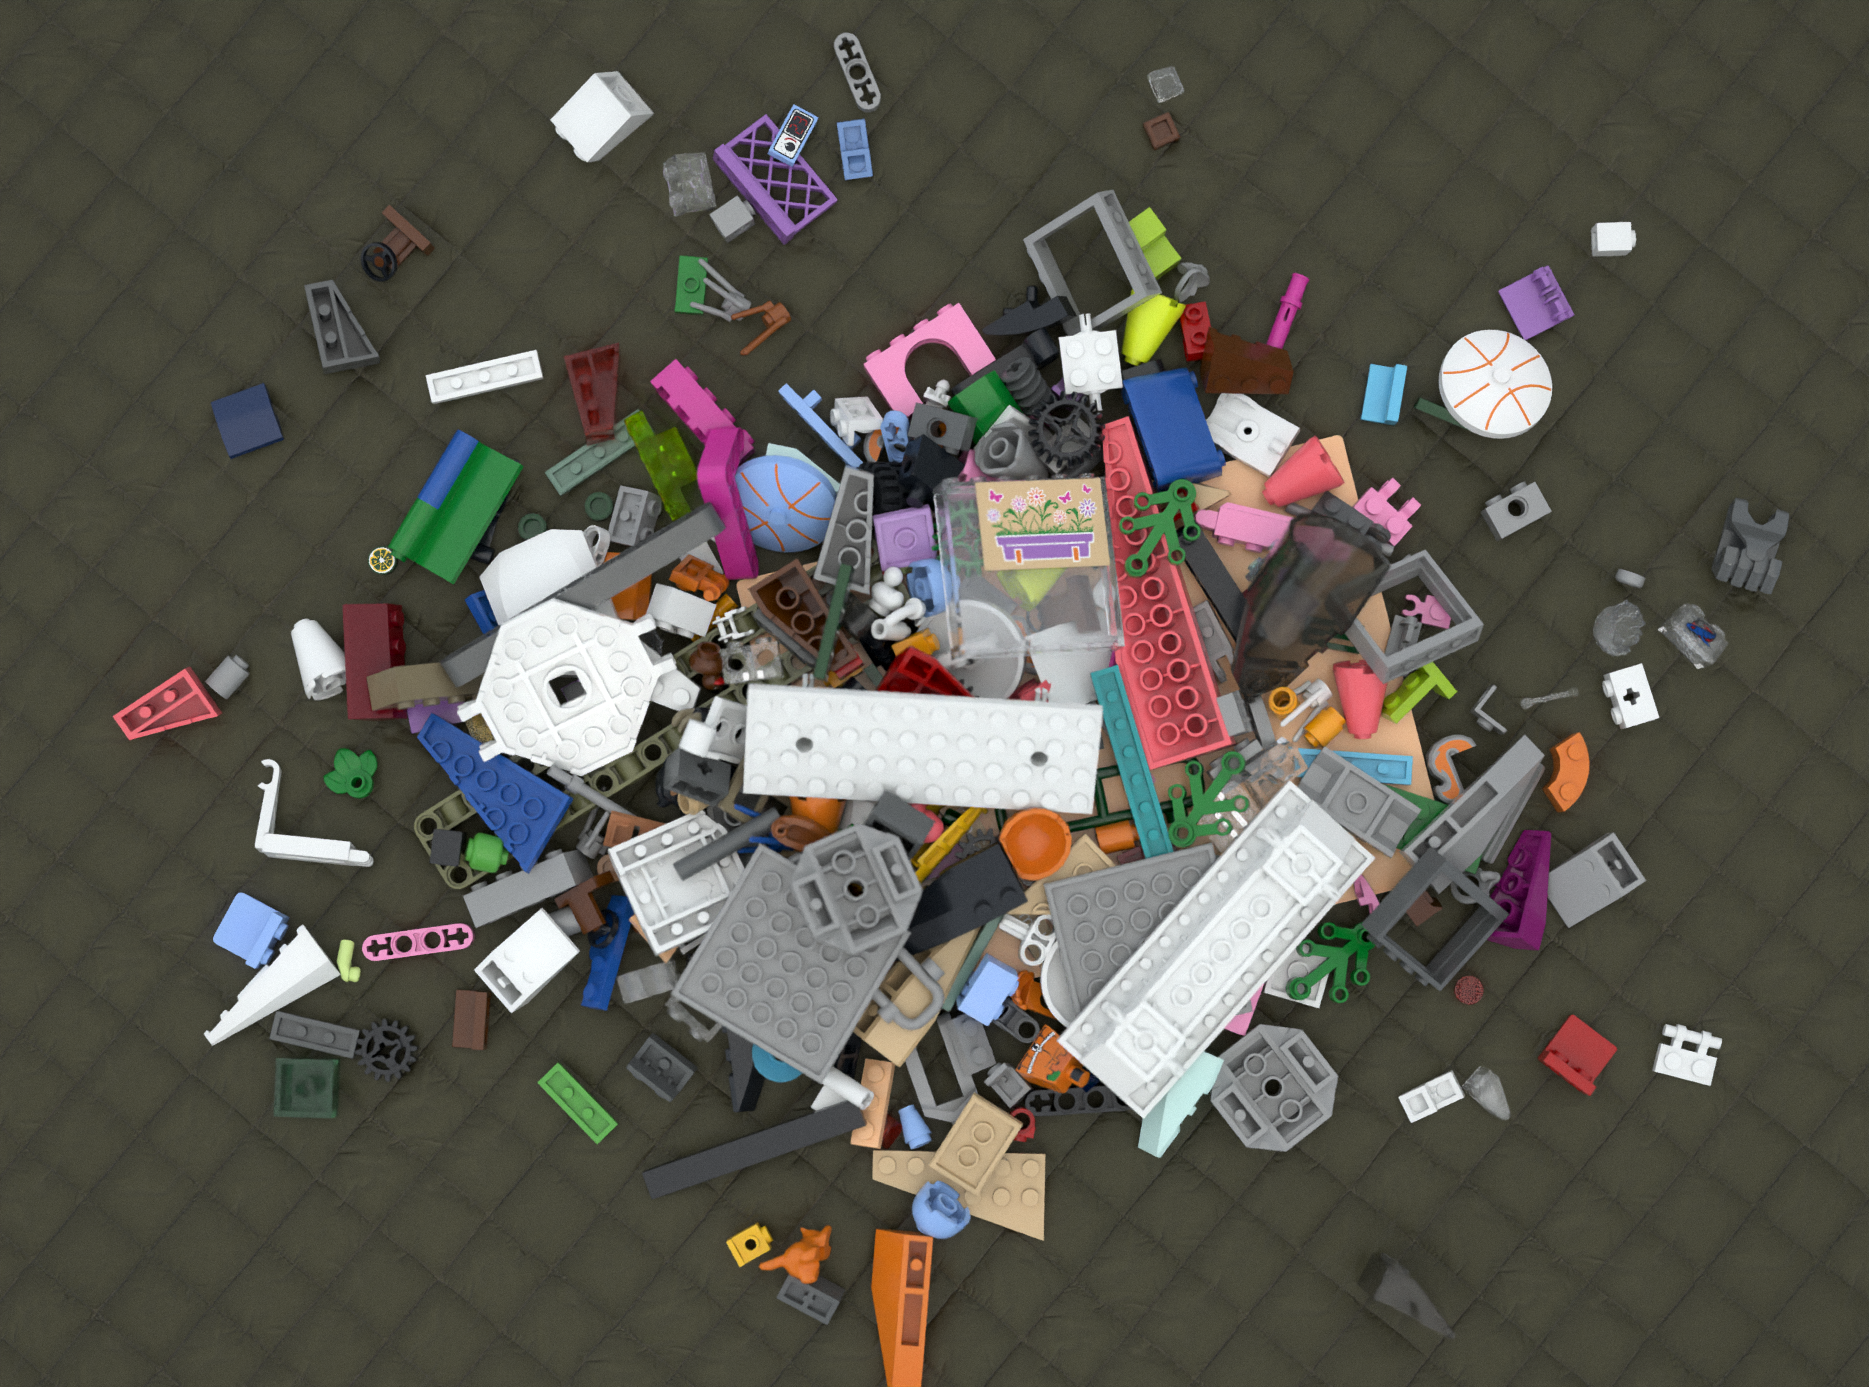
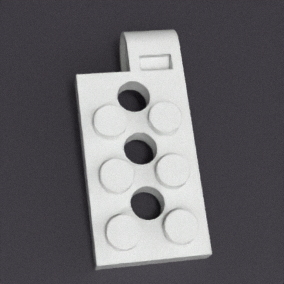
M715 696L705 723L690 719L679 747L702 757L715 760L722 759L739 764L745 754L747 705ZM722 722L720 730L716 732V726ZM742 728L740 736L735 738L737 731Z

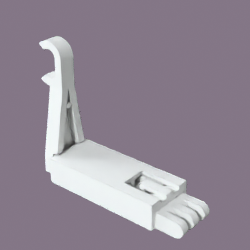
M273 760L261 761L266 768L273 767L274 772L271 783H260L258 785L265 791L255 841V848L259 852L271 858L370 867L373 865L374 859L368 852L356 850V847L348 841L274 834L282 770Z

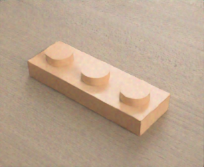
M865 1058L861 1085L872 1091L874 1097L871 1104L862 1110L867 1122L866 1126L852 1131L850 1144L881 1149L896 1065L893 1062Z

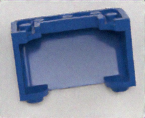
M1184 367L1132 377L1122 381L1121 395L1124 404H1129L1128 411L1130 415L1132 414L1148 460V468L1154 479L1152 483L1156 493L1168 491L1171 483L1178 479H1185L1191 483L1198 484L1222 476V467L1226 466L1225 458L1221 449L1216 450L1195 391V388L1198 387V382L1194 371L1188 372V369Z

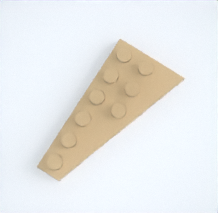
M873 1149V1180L915 1195L926 1182L929 1181L930 1184H934L937 1180L941 1181L959 1193L960 1197L957 1200L963 1209L969 1208L970 1215L1044 1241L1045 1153L1005 1152L978 1196H975L928 1166L937 1151Z

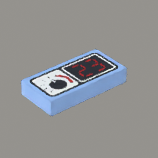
M793 104L768 151V155L793 167L819 117Z

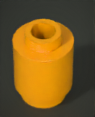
M1288 687L1274 689L1268 699L1269 707L1273 714L1282 721L1300 705L1295 692ZM1289 703L1287 706L1282 707L1283 704Z
M1329 706L1326 710L1322 709L1303 728L1306 732L1304 738L1314 748L1318 745L1322 748L1326 747L1343 730L1342 726L1346 721L1333 707Z

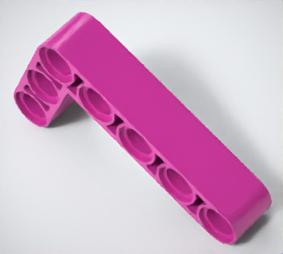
M741 427L712 429L697 470L698 484L704 504L711 502L726 526L714 538L724 573L728 580L756 579L759 573L757 554L735 480L745 446L744 433Z

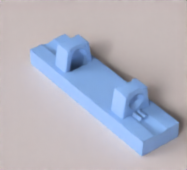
M787 383L778 391L779 395L848 466L856 468L863 463L852 451L861 441V438L854 432V445L847 446L844 440H841L813 411L822 401L821 396L815 390L804 399L797 395Z

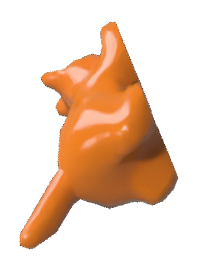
M826 1225L822 1231L807 1230L801 1227L800 1231L803 1238L799 1242L792 1244L785 1251L784 1255L761 1263L759 1268L761 1270H773L784 1267L790 1276L799 1279L803 1284L816 1282L819 1276V1262L827 1260L831 1252L829 1237L832 1227Z

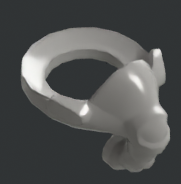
M1192 262L1180 263L1177 269L1184 275L1176 286L1174 298L1178 302H1183L1189 296H1194L1198 287L1207 286L1210 281L1207 269L1201 264H1193ZM1189 278V281H1188L1186 287L1182 290V288H1183L1185 282H1186L1187 279Z
M1481 868L1477 869L1476 874L1466 871L1462 872L1465 876L1470 875L1478 879L1479 888L1488 896L1490 895L1489 891L1500 880L1498 872L1483 871ZM1454 881L1451 883V893L1457 901L1464 904H1474L1477 902L1471 896L1461 895L1457 890V884Z

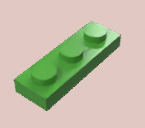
M560 1062L537 1082L596 1144H599L619 1124Z

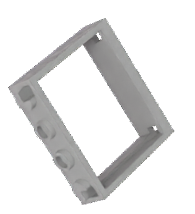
M1114 190L1097 192L1023 239L1027 247V253L1033 260L1039 272L1040 281L1045 285L1050 298L1067 296L1077 315L1063 323V329L1068 336H1074L1081 332L1078 317L1081 314L1045 238L1095 208L1135 294L1091 319L1092 330H1100L1162 293Z
M1426 550L1412 556L1409 554L1401 561L1392 565L1386 564L1378 571L1369 575L1363 574L1349 584L1338 585L1337 589L1330 592L1326 606L1328 612L1382 684L1477 642L1484 625ZM1419 576L1456 626L1386 657L1350 610L1349 606Z

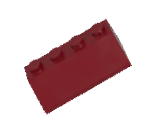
M388 603L342 605L348 720L385 721L407 719L408 709L398 710L397 707L372 711L366 678L393 667L405 666L404 654L406 652V644L403 639L405 618L402 612V605Z

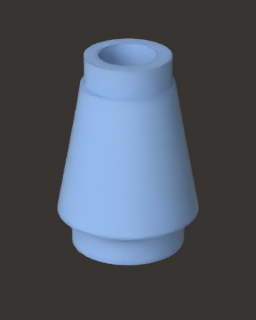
M914 1104L898 1111L905 1144H909L911 1150L932 1141L930 1137L932 1132L917 1109H915Z

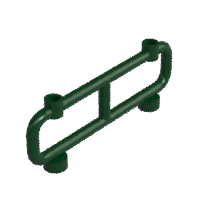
M1192 758L1178 763L1187 764L1190 761L1199 762V760L1197 758ZM1193 764L1190 767L1192 775H1196L1199 772L1197 764ZM1117 765L1097 769L1094 800L1098 815L1065 822L1069 827L1070 833L1125 820H1133L1130 809L1109 813L1102 779L1120 776ZM1202 774L1203 793H1205V781ZM1192 794L1183 800L1186 817L1188 816L1187 808L1193 807ZM1172 800L1159 802L1162 813H1165L1167 824L1173 823L1175 818ZM994 808L998 829L1001 831L1005 821L1008 819L1006 809Z

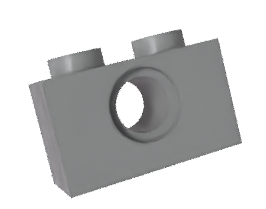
M1524 481L1511 488L1512 494L1502 499L1501 495H1498L1485 502L1487 508L1482 510L1481 514L1496 541L1552 512L1536 482L1527 486ZM1510 502H1515L1520 506L1521 513L1519 516H1513L1509 513L1508 505Z

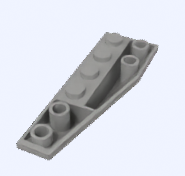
M1523 735L1406 844L1399 853L1413 867L1430 847H1433L1462 873L1483 853L1545 755L1526 735ZM1441 872L1430 886L1440 894L1453 881Z

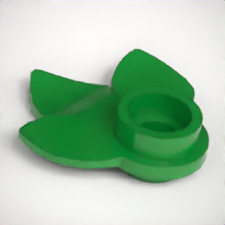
M340 748L334 757V767L336 770L324 775L325 784L336 794L348 793L356 799L367 797L373 790L374 781L372 776L378 767L375 754L371 750H367L358 757L353 751ZM361 779L362 785L359 788H355L356 782Z

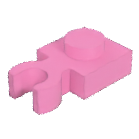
M1415 595L1405 596L1404 600L1413 602L1414 609L1412 611L1402 610L1401 614L1403 616L1413 617L1418 614L1421 615L1420 622L1424 625L1449 629L1451 618L1434 596L1426 595L1424 602H1421Z

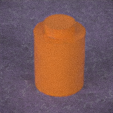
M1128 820L1094 828L1098 847L1105 855L1135 848L1134 842L1139 841L1135 824L1130 825Z

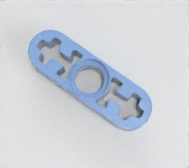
M895 410L885 414L881 424V432L889 462H899L902 464L905 452L898 451L894 444H902L906 447L907 443L913 440V437L907 436L910 427L907 416Z

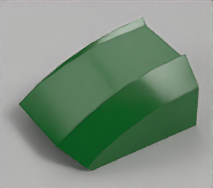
M995 370L986 374L947 402L953 412L978 418L972 438L976 445L1009 405L1023 413Z

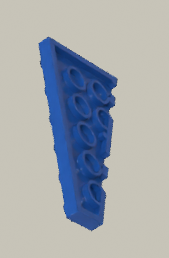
M431 713L417 738L436 762L443 767L452 782L459 787L465 798L489 828L502 839L503 845L517 859L522 869L526 873H530L572 803L573 798L501 754L484 762L479 753V750H481L479 746L483 744L482 742L438 715Z

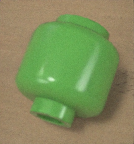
M477 833L474 838L468 839L464 860L469 861V867L473 870L495 873L499 869L500 864L506 865L509 851L504 848V843L498 836Z

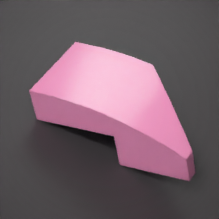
M1361 874L1353 883L1355 896L1360 906L1368 905L1369 914H1371L1379 905V901L1369 882Z

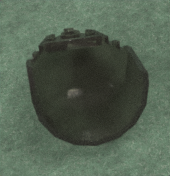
M1300 513L1289 521L1249 583L1231 667L1233 677L1247 703H1255V697L1278 687H1287L1309 667L1307 661L1318 651L1323 654L1329 648L1327 643L1337 634L1342 636L1348 631L1390 569L1389 561L1379 548L1356 528L1337 518L1319 513Z

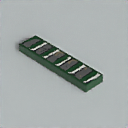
M840 565L813 674L815 679L824 682L828 681L855 571L851 565Z

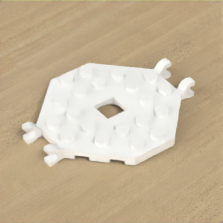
M553 598L501 623L476 700L459 705V710L457 711L462 722L481 713L496 739L479 746L481 749L479 753L483 761L485 762L503 752L513 756L515 754L531 759L532 762L551 767L555 765L560 769L570 771L571 774L583 776L632 752L658 676L677 668L672 653L666 654L653 663L639 635L656 628V622L651 613L645 614L634 623H630ZM570 670L575 671L586 693L561 705L549 681Z

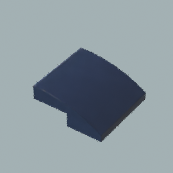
M264 383L211 402L221 437L231 459L284 440L278 416L274 412L268 388Z

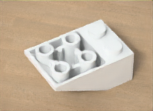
M542 908L492 951L474 971L506 1008L513 1013L528 1004L580 950Z

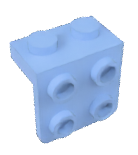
M238 893L218 927L213 941L217 945L245 959V964L254 969L263 968L264 965H268L275 952L272 949L277 940L280 941L288 929L287 922L290 917L245 893Z

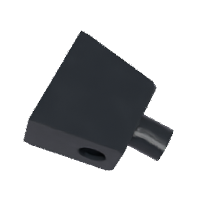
M925 434L907 443L898 476L899 484L910 491L906 502L914 508H921L923 503L930 504L942 498L965 466Z

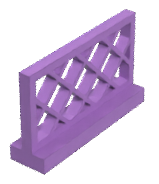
M764 115L726 145L722 144L715 149L713 161L785 245L793 239L796 233L837 203L838 199L800 154L796 160L797 164H794L793 167L782 162H774L772 156H770V161L753 159L754 146L770 148L779 132V129L770 118ZM763 125L772 133L771 142L755 140L756 131ZM752 134V140L746 139ZM738 144L751 145L750 158L738 157L732 149ZM752 165L768 166V180L756 179L752 174ZM772 167L789 169L788 181H772ZM792 170L804 171L808 176L807 185L791 183ZM762 185L767 186V191L764 189ZM770 186L787 188L786 201L774 200L770 196ZM790 189L806 190L805 204L789 202ZM810 191L821 192L828 201L821 206L809 204ZM788 207L805 209L804 219L795 225L788 217ZM808 210H813V212L808 215Z

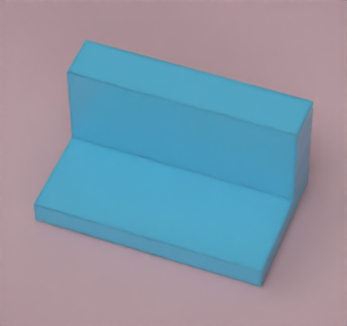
M1370 364L1361 420L1393 426L1398 422L1407 366L1396 364L1392 368Z

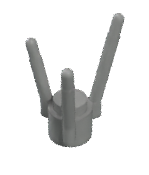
M699 259V264L730 293L708 278H704L703 282L725 298L721 305L725 311L696 302H691V307L720 316L729 322L732 320V314L750 308L751 302L744 298V294L737 291L706 261Z
M602 786L601 790L605 792L606 787ZM599 806L590 812L584 829L578 836L580 841L575 846L580 852L592 859H595L598 853L604 856L609 848L603 845L602 842L605 838L599 832L606 823L610 813L606 811L594 830L590 829Z

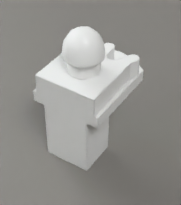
M940 380L936 384V390L930 387L927 388L923 396V401L926 402L925 405L944 410L948 409L947 402L951 397L946 395L950 389V384L947 380Z

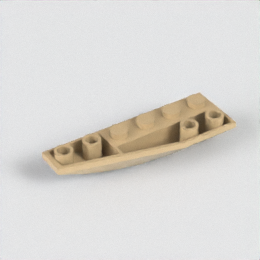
M981 926L948 942L912 955L920 965L930 957L945 973L937 981L943 989L944 1002ZM900 960L889 971L879 986L883 994L910 1019L919 1016L933 1000L932 993ZM872 999L853 1032L898 1067H901L933 1025L939 1012L920 1029L906 1030L897 1025L893 1020L888 1024L877 1013L881 1007Z

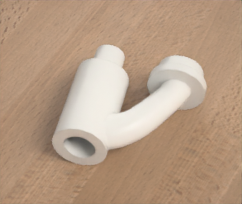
M918 598L909 599L904 607L895 610L885 619L875 620L871 627L872 635L876 639L904 640L910 636L911 629L901 620L907 617L912 620L923 617L926 612L925 604Z

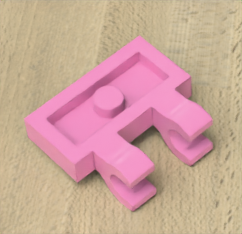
M1394 478L1387 480L1378 491L1373 487L1369 488L1352 506L1374 523L1381 524L1385 529L1389 530L1392 536L1387 543L1395 546L1411 529L1412 525L1407 519L1421 506L1415 498H1411L1410 501L1407 500L1397 511L1386 501L1401 486Z

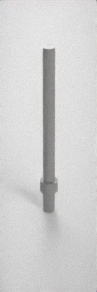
M555 765L549 768L547 775L564 784L565 789L574 795L577 793L609 813L617 811L636 816L584 784V780L573 774L571 776ZM634 826L635 829L640 830L639 826Z

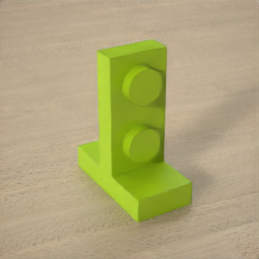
M1431 662L1416 669L1414 673L1409 674L1404 679L1403 684L1384 699L1381 715L1383 718L1397 724L1431 689L1447 699H1450L1457 691L1434 662Z

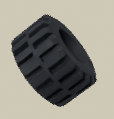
M867 462L856 467L874 474L872 516L912 508L906 502L910 491L898 482L901 463ZM872 519V534H875Z

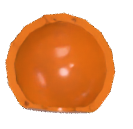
M1030 807L1017 811L1005 821L999 833L1001 846L1021 879L1039 880L1053 875L1064 865L1070 854L1072 838L1068 825L1058 814L1046 808Z

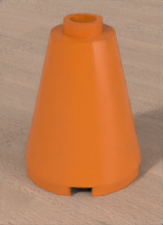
M789 796L792 815L812 819L824 826L832 835L838 831L847 799Z

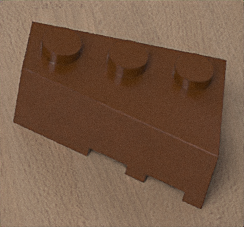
M1208 327L1200 367V375L1205 393L1289 394L1293 368L1287 350L1257 341L1253 344L1241 340V337L1232 334L1227 336L1218 333L1215 328Z

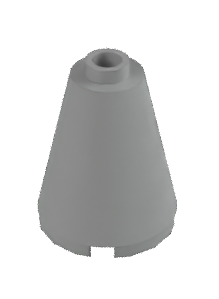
M1003 422L990 428L992 432L986 438L982 436L975 449V462L984 474L1004 482L1047 480V469L1037 456L1024 432L1013 423Z

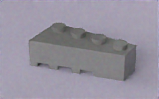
M558 849L546 854V861L539 864L536 861L530 873H526L522 869V871L513 874L510 870L495 876L497 882L488 885L487 881L470 887L472 892L463 897L475 927L490 924L517 913L522 908H528L541 903L548 897L551 898L571 890L572 887L578 886L594 877L585 854L579 850L563 853L562 849Z

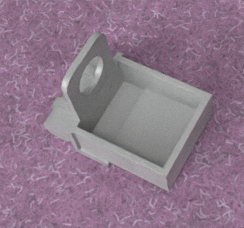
M1241 690L1216 698L1229 737H1236L1254 731L1252 719L1248 714L1245 705L1246 701L1243 699Z

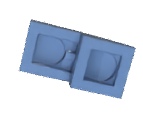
M865 119L837 122L845 180L873 176Z

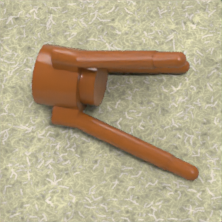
M769 300L761 306L731 315V319L735 320L765 312V315L761 318L767 329L742 349L740 355H748L776 330L791 322V317L782 303L778 302L773 305Z

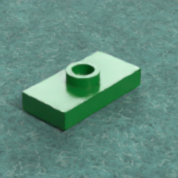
M680 256L675 313L704 315V311L691 307L690 303L696 302L705 305L706 284L703 282V279L707 278V271L698 261L703 259L708 263V258Z

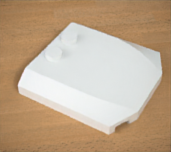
M550 529L500 552L481 574L480 580L497 623L500 625L598 567L585 532L582 530ZM611 598L591 609L592 611L619 619Z
M703 810L695 815L688 814L608 849L613 868L649 946L656 956L706 934L745 869L736 851L687 880H681L673 864L728 833L722 825L714 822Z

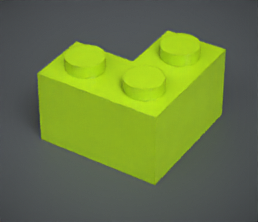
M1150 207L1129 221L1156 280L1180 263L1181 257L1165 237L1166 228Z

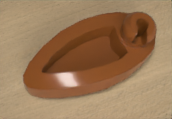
M799 815L782 816L771 825L772 835L779 842L802 851L805 846L832 835L818 822Z

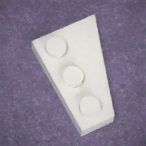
M642 641L652 662L655 663L661 656ZM676 668L658 676L650 701L677 711L694 708L701 687Z

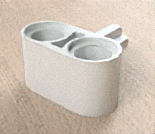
M1005 914L1000 921L999 928L1021 940L1018 957L1025 965L1035 966L1042 963L1056 939L1054 927L1048 936L1042 935L1038 930L1041 920L1047 919L1052 923L1051 915H1040L1030 925L1010 914ZM1030 944L1035 945L1039 949L1040 954L1035 961H1029L1025 957V949Z

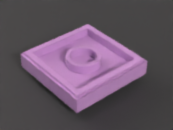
M928 504L923 505L921 508L912 507L872 516L881 571H885L890 567H908L910 563L922 559H936L937 551H932V546L936 545L932 538L934 530L931 510Z

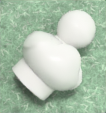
M890 567L882 571L884 581L875 583L871 589L872 599L868 605L885 617L891 611L901 608L904 604L903 594L893 588L903 580V573L897 567Z

